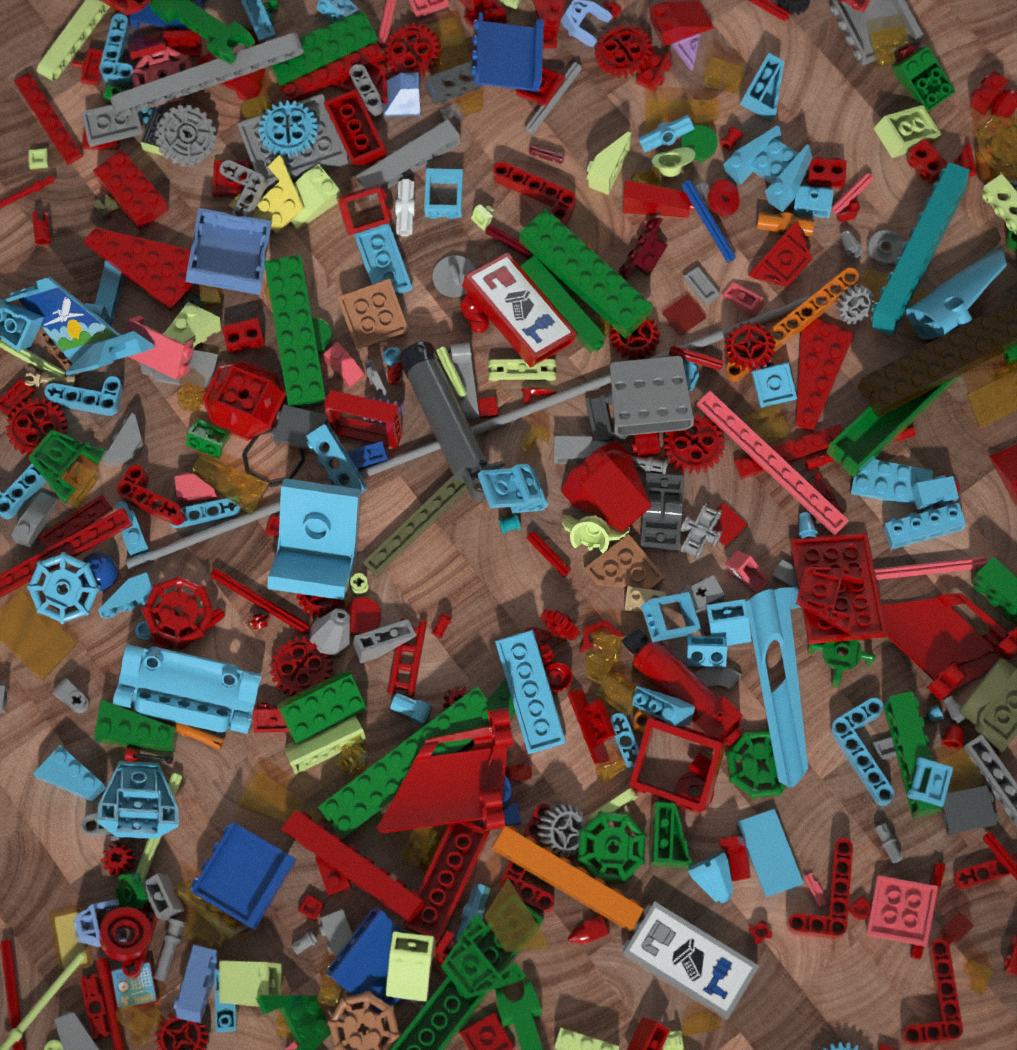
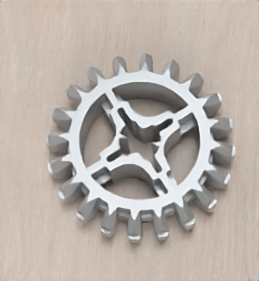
M566 803L550 806V811H544L545 817H540L542 824L537 825L541 828V831L537 833L538 836H541L538 842L543 844V847L546 846L553 850V855L559 858L561 856L567 858L570 855H576V850L579 851L578 832L579 829H583L586 826L584 823L587 819L582 817L583 812L578 811L576 806Z

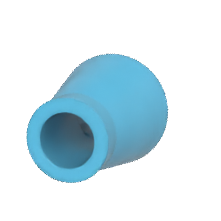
M801 513L799 515V538L816 537L818 532L810 513Z

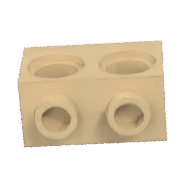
M628 586L624 611L643 614L642 604L650 599L665 597L666 592ZM665 604L659 605L660 610H661V613H662V616H663L664 605H665Z

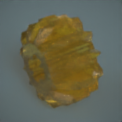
M267 95L249 99L241 104V110L245 119L266 114L267 109L273 110L271 100H269Z

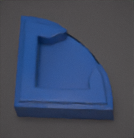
M517 803L512 804L503 813L505 826L521 824Z

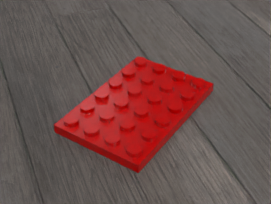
M867 533L790 539L798 589H800L805 567L830 566V568H843V566H847V568H856L859 565L867 566L862 584L846 580L841 581L834 610L854 615L850 634L845 633L802 608L808 644L885 638L887 631Z

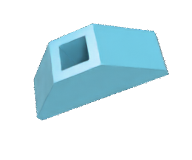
M214 970L215 1032H233L237 1030L238 1005L219 1003V970Z

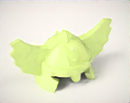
M564 515V518H562V525L566 531L570 532V540L574 548L583 543L588 546V550L599 547L602 554L607 550L609 541L620 540L621 537L626 536L629 532L628 529H630L628 527L622 532L608 526L604 520L596 515L586 516L580 519V521L571 515Z

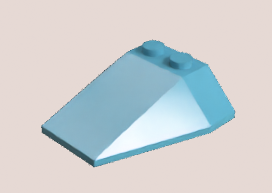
M119 761L98 804L97 823L116 837L157 839L179 826V808L160 764Z

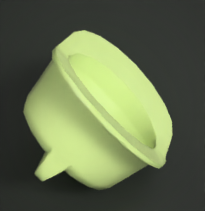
M681 147L659 153L652 158V164L658 168L660 177L677 176L680 174L683 166L695 158V151L688 147Z

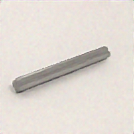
M574 62L564 75V82L547 107L541 105L525 126L527 133L534 134L582 70L580 64Z

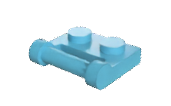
M917 758L914 780L911 790H908L907 797L942 807L953 767L924 758ZM925 768H930L925 793H921L919 789Z

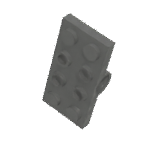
M646 473L645 491L652 507L643 514L641 548L679 551L685 476Z

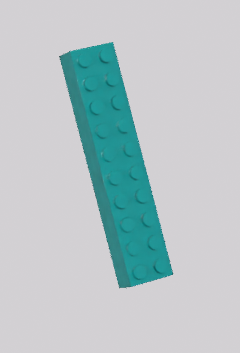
M950 162L946 168H942L939 175V183L935 182L932 188V197L927 198L924 205L925 210L920 212L917 218V226H913L911 229L909 242L906 241L904 243L902 256H898L896 259L894 272L891 271L888 275L887 286H883L880 291L879 297L881 298L879 302L875 301L873 305V314L870 320L873 321V330L891 337L894 336L966 191L969 169Z

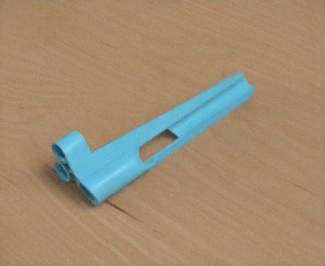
M798 587L764 590L746 601L778 780L788 787H794L808 770L790 611L791 609L801 607L796 604L799 593ZM773 640H777L781 648L786 678L771 693L765 660L770 643Z

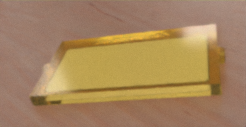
M82 907L72 910L64 909L63 912L49 915L59 973L66 969L79 952L85 958L75 971H78L80 968L93 966L89 944L77 942L73 924L75 917L83 911Z

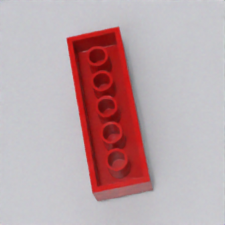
M470 822L448 825L418 890V893L423 896L421 900L425 905L411 924L404 920L402 924L404 929L417 935L434 937L435 943L439 945L490 838V831H485L483 828Z

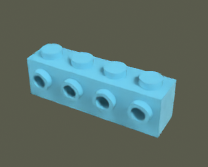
M947 503L942 505V508H928L923 513H910L902 519L891 518L887 520L883 530L889 548L892 550L964 530L966 522L959 503Z

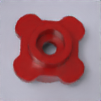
M263 613L253 615L252 620L248 621V625H252L253 629L264 628L268 626L267 619H270V615L264 616Z
M761 920L755 926L749 927V933L755 938L754 942L756 944H761L763 940L772 938L773 933L769 931L767 922Z

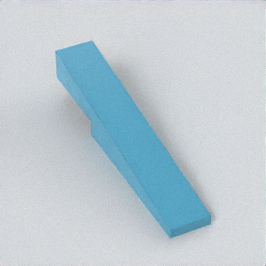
M240 0L259 42L261 43L276 37V33L261 0Z

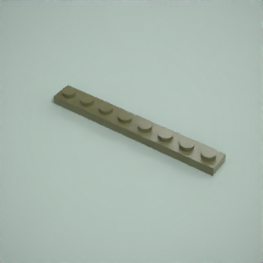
M452 476L362 562L363 565L375 577H378L468 490L464 481H458Z

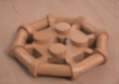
M371 991L341 997L331 1018L327 1020L334 1044L333 1050H349L345 1047L348 1043L352 1048H357L358 1050L373 1048L375 1050H391L401 1037L393 1005H388L373 995ZM364 1002V1007L355 1009L353 1006L355 1003ZM371 1003L383 1012L381 1014L374 1012L371 1008ZM346 1009L349 1012V1015L345 1018L344 1021L339 1020L342 1013ZM386 1016L390 1030H386L383 1018ZM362 1023H364L366 1027H369V1030L366 1031V1034H364L360 1030V1027H362ZM338 1027H343L346 1039L342 1042ZM384 1036L389 1037L387 1043L383 1048L380 1045L382 1038Z

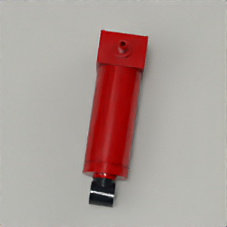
M637 627L621 640L623 645L632 654H637L632 664L662 694L681 699L695 706L691 720L694 730L725 740L741 725L743 715L724 696L719 699L662 641L648 642L647 636Z

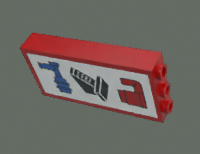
M509 253L503 256L498 255L492 262L484 263L479 269L471 270L464 276L465 279L462 284L464 290L530 368L573 344L577 335L576 331Z

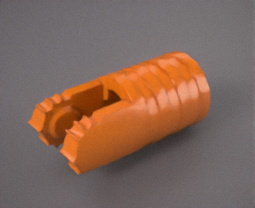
M983 149L976 153V160L980 178L988 184L995 179V166L992 150Z

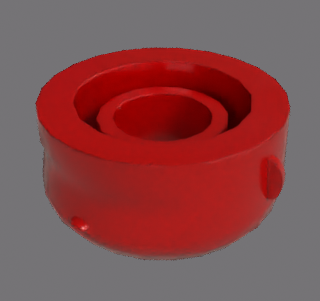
M120 907L108 912L101 923L99 941L104 953L118 961H131L143 953L145 954L151 937L150 922L141 911L135 908ZM120 929H127L132 931L135 937L129 942H122L116 937V932Z

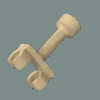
M29 371L25 376H32L34 380H25L26 382L24 383L28 386L34 384L39 386L40 383H57L74 387L75 375H67L64 378L42 377L41 372L36 374L33 371Z

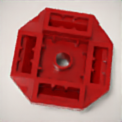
M246 360L218 366L202 400L213 425L231 432V435L248 441L254 438V436L272 429L278 411L281 410L287 395L278 373ZM242 394H248V395H249V396H248L247 398H245V399H241V398H240V396H241Z

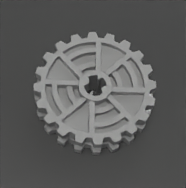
M178 105L177 109L172 107L168 113L166 112L156 126L155 136L158 139L155 143L160 145L159 152H164V158L166 160L170 158L172 164L178 162L181 167H184L185 164H188L189 167L193 166L194 163L200 164L203 159L205 160L215 146L213 141H216L217 136L213 135L216 131L215 127L211 126L213 121L206 118L207 114L205 112L200 113V109L197 107L195 109H192L191 105H187L186 108Z

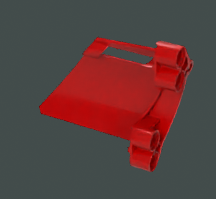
M963 593L944 594L931 599L881 605L887 637L933 680L926 688L940 701L952 691L988 672L1000 658L1011 660L1017 655V626L1009 632ZM965 604L989 626L990 632L986 635L979 634L951 606Z
M508 708L489 710V726L426 739L377 829L381 833L481 819H483L485 831L505 828L502 810L507 749L508 746H513ZM467 739L474 741V747L468 752L431 757L438 743Z

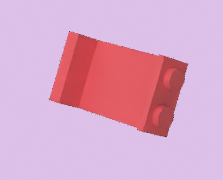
M139 315L128 320L125 333L135 331L154 344L155 347L128 357L176 380L188 374L190 358L194 352V341L190 340L181 343L144 326L145 318Z

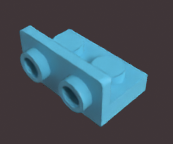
M319 0L317 10L333 23L360 11L350 0Z

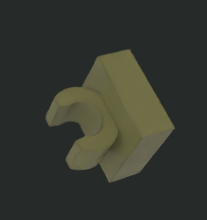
M109 193L93 202L95 208L104 219L119 209V206Z

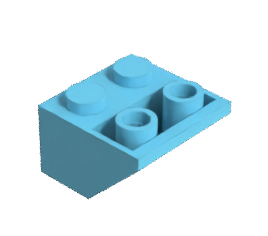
M745 599L706 605L711 636L727 637V646L751 642Z

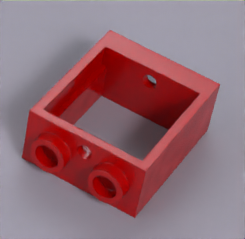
M378 184L336 197L348 235L390 223L389 217L392 216L390 207L386 206L384 199H387L384 188L381 189ZM377 193L383 218L353 227L346 202Z

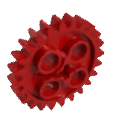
M413 22L412 27L406 23L405 29L399 26V32L393 30L394 37L388 36L391 41L385 42L388 48L383 49L386 54L384 55L385 64L392 73L394 72L395 76L400 73H419V75L421 74L425 77L426 71L431 73L430 67H437L434 61H440L438 56H436L441 54V51L438 49L441 47L438 42L439 38L435 36L436 34L433 30L430 31L428 26L424 28L422 23L418 27L415 22ZM417 37L415 41L410 42L412 38ZM403 41H406V43L411 47V49L414 52H416L419 58L422 59V62H419L415 58V56L402 43ZM400 49H403L400 54H397ZM428 49L426 53L421 54L423 50ZM411 61H414L411 66H408Z
M621 24L620 29L614 26V31L608 29V35L602 34L603 40H597L598 45H595L596 52H594L596 62L599 64L600 70L604 69L605 74L610 72L611 77L617 74L618 79L621 75H624L626 79L628 74L634 77L635 71L640 74V68L646 69L645 63H651L650 57H653L651 38H649L648 33L644 34L643 29L638 31L637 26L631 29L630 24H628L627 28H624L623 24Z
M36 397L33 403L29 398L28 404L22 401L21 408L15 406L16 413L10 412L13 418L7 419V422L10 424L6 426L7 431H10L6 433L7 437L11 438L9 442L11 445L14 444L15 450L20 449L19 451L22 455L26 452L28 457L42 441L28 417L29 414L33 416L44 436L48 434L46 433L48 428H54V431L67 435L64 431L68 429L67 424H65L67 419L63 417L65 415L63 410H60L59 405L54 406L52 400L47 404L46 398L40 402L38 397ZM39 413H45L43 417L37 418ZM28 422L26 427H20L22 423ZM32 437H37L35 442H29Z
M697 414L693 426L689 428L696 430V434H689L687 432L689 429L665 432V436L668 437L664 438L663 443L667 444L664 445L663 450L668 451L665 457H671L670 464L676 462L675 469L681 466L682 473L686 469H689L690 475L693 470H696L697 474H699L700 469H703L706 473L707 466L713 469V462L719 464L720 459L718 457H723L722 451L725 450V445H723L725 438L721 437L723 431H717L719 426H712V420L706 422V416L702 420L699 419V414ZM710 440L712 444L705 445L703 441ZM678 443H682V444H684L686 447L683 448V449H680V448H678L676 445H677ZM693 454H698L701 456V458L696 460L693 459L691 456Z
M295 636V642L287 639L288 645L281 643L282 650L275 649L278 656H272L275 662L270 663V667L274 668L270 671V674L275 676L272 678L273 682H278L276 685L277 689L283 687V694L289 691V696L292 697L294 694H298L325 681V679L331 678V675L328 674V672H333V668L329 666L333 664V661L328 659L331 655L320 653L317 650L318 646L312 644L310 640L307 641L305 636H303L302 641H299L297 636ZM297 651L304 652L301 658L294 656ZM318 661L320 665L318 668H311V663ZM299 665H300V666H303V665H304V666H305V669H302V668H301V669L299 670V669H298V666H299ZM291 666L293 670L291 673L286 674L283 672L284 668ZM302 677L309 678L306 684H300L299 680Z

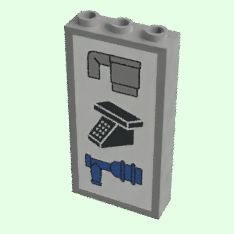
M654 902L652 906L648 904L643 912L644 920L642 923L637 922L632 931L635 933L631 940L627 939L622 947L624 950L623 956L727 1021L758 970L759 965L657 902Z

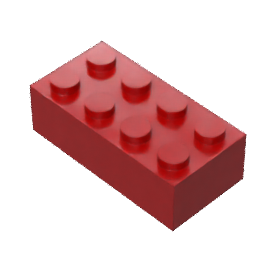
M122 149L93 169L96 180L109 193L139 231L169 210L166 200Z

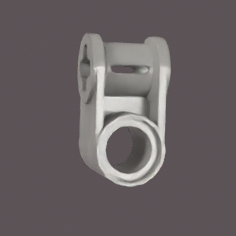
M64 678L52 690V693L60 701L68 705L76 713H84L88 710L89 701L67 678Z

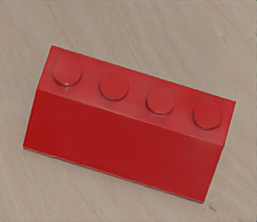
M357 89L323 103L352 164L372 165L376 161L387 157L386 149Z

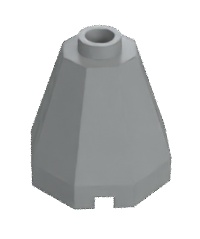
M335 609L312 624L310 642L318 646L317 650L320 653L336 656L342 650L344 651L348 648L350 644V616L345 610Z

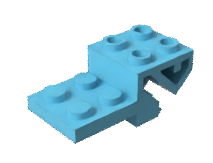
M518 464L509 469L481 470L477 474L490 508L511 507L512 513L543 511L548 506L537 473L528 464Z

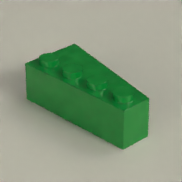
M100 700L94 739L98 743L175 752L178 732L174 727Z

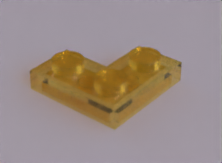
M905 26L869 32L868 35L877 67L895 64L896 59L892 48L908 45L909 43Z

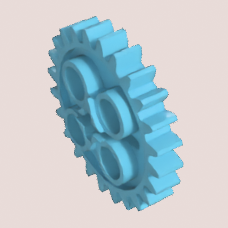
M286 101V105L279 102V107L272 105L273 110L267 109V115H262L263 121H259L260 128L258 130L260 139L263 140V146H267L268 151L273 150L274 155L280 152L282 157H284L285 153L288 154L289 158H291L292 153L298 157L299 151L305 154L304 148L311 149L310 143L315 144L314 138L318 137L316 131L319 129L318 125H316L317 119L314 118V113L310 112L309 107L304 109L303 103L297 106L296 101L292 105L289 104V101ZM287 115H290V117H289V122H290V138H291V142H290V143H287V142H288V136H287V130H288V127H287ZM296 119H301L299 122H294ZM277 120H283L281 123H276ZM298 135L302 136V137H300V138H298V139L294 138L295 136H298ZM279 136H282V137H283V138L280 139V140L276 139V138L279 137Z

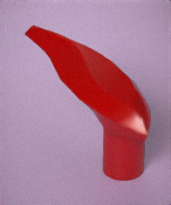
M525 387L521 389L524 393L522 400L524 403H530L531 395L557 394L555 390L541 387Z

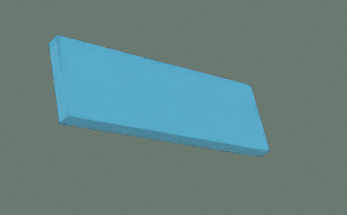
M526 631L495 641L528 754L565 744V736L534 631Z

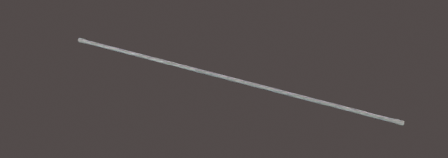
M811 295L741 323L745 327L748 321L751 323L750 326H754V323L757 322L759 326L790 314L809 299ZM740 323L679 347L695 351L728 338V332H733L734 326L740 329ZM666 351L648 359L672 356L669 355V351ZM610 373L472 426L471 429L474 435H478L611 383ZM436 440L358 470V472L364 479L441 448ZM345 475L342 478V482L344 485H347L349 483L348 475ZM331 482L325 483V484H327V485H334V486H336L335 483H333V484H332ZM280 501L152 551L125 560L128 569L132 570L157 558L279 512Z

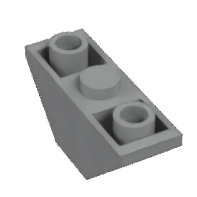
M131 413L129 417L125 418L121 431L115 434L112 445L104 451L102 461L106 467L110 468L135 461L143 448L144 442L135 414Z

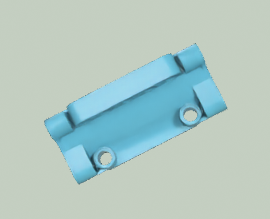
M127 644L113 704L128 708L134 707L136 713L144 716L216 732H225L230 729L231 731L248 734L262 674L241 670L235 664L159 647L147 649Z

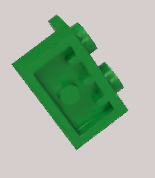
M197 418L187 431L186 446L219 459L222 456L223 447L231 437V432Z

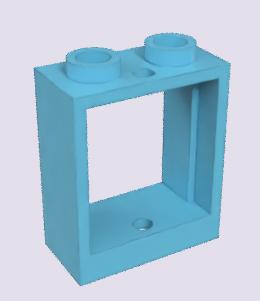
M426 169L425 217L433 219L439 217H447L449 219L462 217L463 169ZM431 183L458 184L457 205H430Z
M689 592L650 599L641 605L652 642L692 635L701 629L700 621L696 615L694 603ZM678 602L686 627L667 630L659 605Z

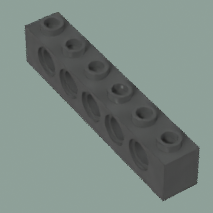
M470 61L427 77L425 89L435 105L445 103L454 97H461L470 91H477L486 86L474 84V76H471L472 65H475V61Z

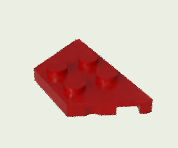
M376 63L365 69L381 98V102L388 105L386 66ZM351 76L329 85L346 92L356 89Z
M795 222L748 274L750 278L788 287L813 260L798 222Z

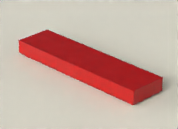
M102 494L38 537L45 548L48 549L113 512V509Z

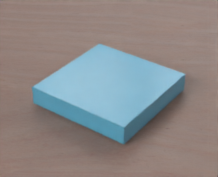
M789 362L751 372L760 408L797 399Z

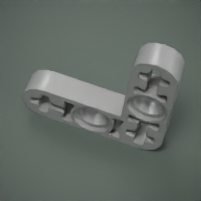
M224 161L220 166L221 174L245 186L232 215L239 216L241 213L244 216L251 217L267 187V179L260 173L233 161ZM227 168H232L233 170H235V174L231 171H227ZM243 172H247L246 179L240 180V175ZM252 194L254 197L252 202L247 203V196Z

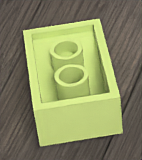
M923 105L886 115L873 128L892 158L907 154L911 148L924 139L930 142L942 135Z
M630 132L625 133L596 155L594 161H590L587 168L589 172L587 175L589 188L609 195L630 151Z
M319 164L303 174L294 184L304 209L291 223L299 230L337 204L336 197L341 196L340 189Z

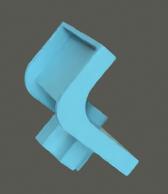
M284 478L281 485L278 547L268 575V589L340 600L345 599L356 562L361 489Z

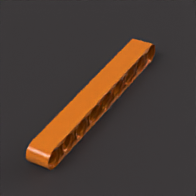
M847 268L772 327L769 336L777 333L783 336L781 339L774 338L772 343H775V348L773 350L776 352L837 303V298H842L843 296L842 291L845 293L848 291L847 287L853 289L854 285L858 283L859 273L857 270ZM852 276L855 280L849 282L845 277ZM836 287L840 289V292L833 293L831 289ZM818 299H823L826 301V303L820 305L816 301ZM807 310L811 312V315L804 316L802 312ZM790 322H795L797 326L795 328H791L787 324ZM750 345V346L747 348V349H749V353H750V354H751L752 345ZM764 351L755 353L753 359L761 356ZM740 353V354H739V356L742 357V358H746V357H747V356H746L745 354H743V353ZM728 363L726 366V377L732 382L741 380L749 373V368H746L743 372L742 366H739L737 369L740 372L732 374L730 370L735 368V363Z

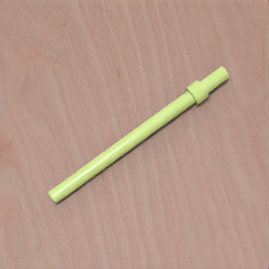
M79 952L16 1029L13 1028L10 1031L9 1037L1 1045L0 1050H9L15 1041L18 1042L21 1039L25 1029L84 960L85 956Z

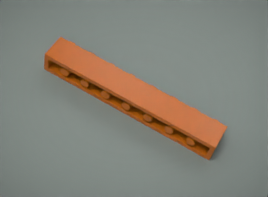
M509 825V827L505 826V828H502L491 847L492 850L625 930H633L644 908L640 907V902L633 898L628 900L622 896L623 892L620 890L608 888L605 886L606 882L597 877L593 879L588 876V871L581 867H573L571 865L572 862L561 856V858L553 855L554 851L550 848L538 846L535 839L529 836L523 837L515 827Z

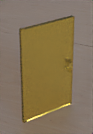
M20 591L0 611V641L43 681L72 651L77 643L50 617L41 613L38 614L34 602L25 593Z

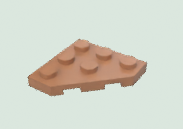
M629 534L584 568V572L595 585L619 588H628L629 586L652 590L665 580L663 573Z

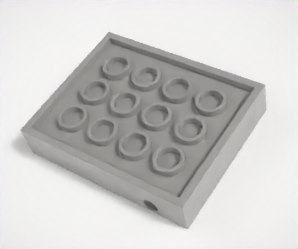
M323 94L296 103L297 106L303 103L304 109L309 107L310 112H313L314 118L317 119L316 125H318L319 130L316 131L318 137L314 138L315 144L310 143L311 149L304 148L305 154L299 151L298 157L292 153L291 158H289L288 154L285 153L283 159L291 175L292 182L298 181L303 174L318 164L324 171L348 164L344 146L323 104L326 102ZM262 115L237 123L253 170L267 179L268 184L264 191L265 193L270 191L279 182V179L268 166L281 154L279 152L277 155H274L273 150L268 151L267 146H263V140L260 139L258 130L260 128L259 121H263ZM287 115V143L291 142L289 122L290 115ZM301 119L294 120V122L301 121ZM277 120L276 123H281L283 120ZM298 135V136H295L294 138L298 139V138H300V137H302V136ZM279 136V137H277L276 139L280 140V139H282L283 137H282V136Z

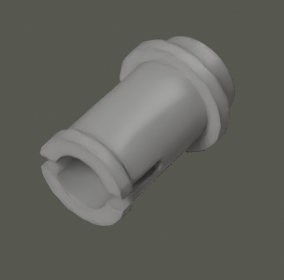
M312 931L306 932L305 936L292 943L291 946L299 955L310 946H315L318 940Z

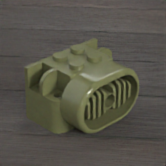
M1000 658L993 665L959 709L960 714L975 725L976 731L983 735L987 742L989 741L999 749L997 752L999 756L1017 735V668L1004 658Z

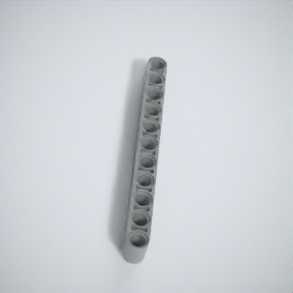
M291 33L234 53L237 60L232 64L216 59L118 93L111 97V103L117 117H125L301 55L304 50L298 34Z

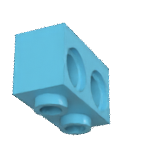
M687 636V666L726 667L727 637Z

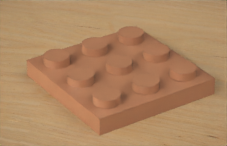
M390 279L337 297L356 351L409 332Z

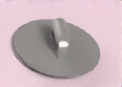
M457 255L448 256L442 259L434 268V286L445 296H463L467 294L462 287L465 279L464 276L469 271H475L476 269L473 263L465 257Z

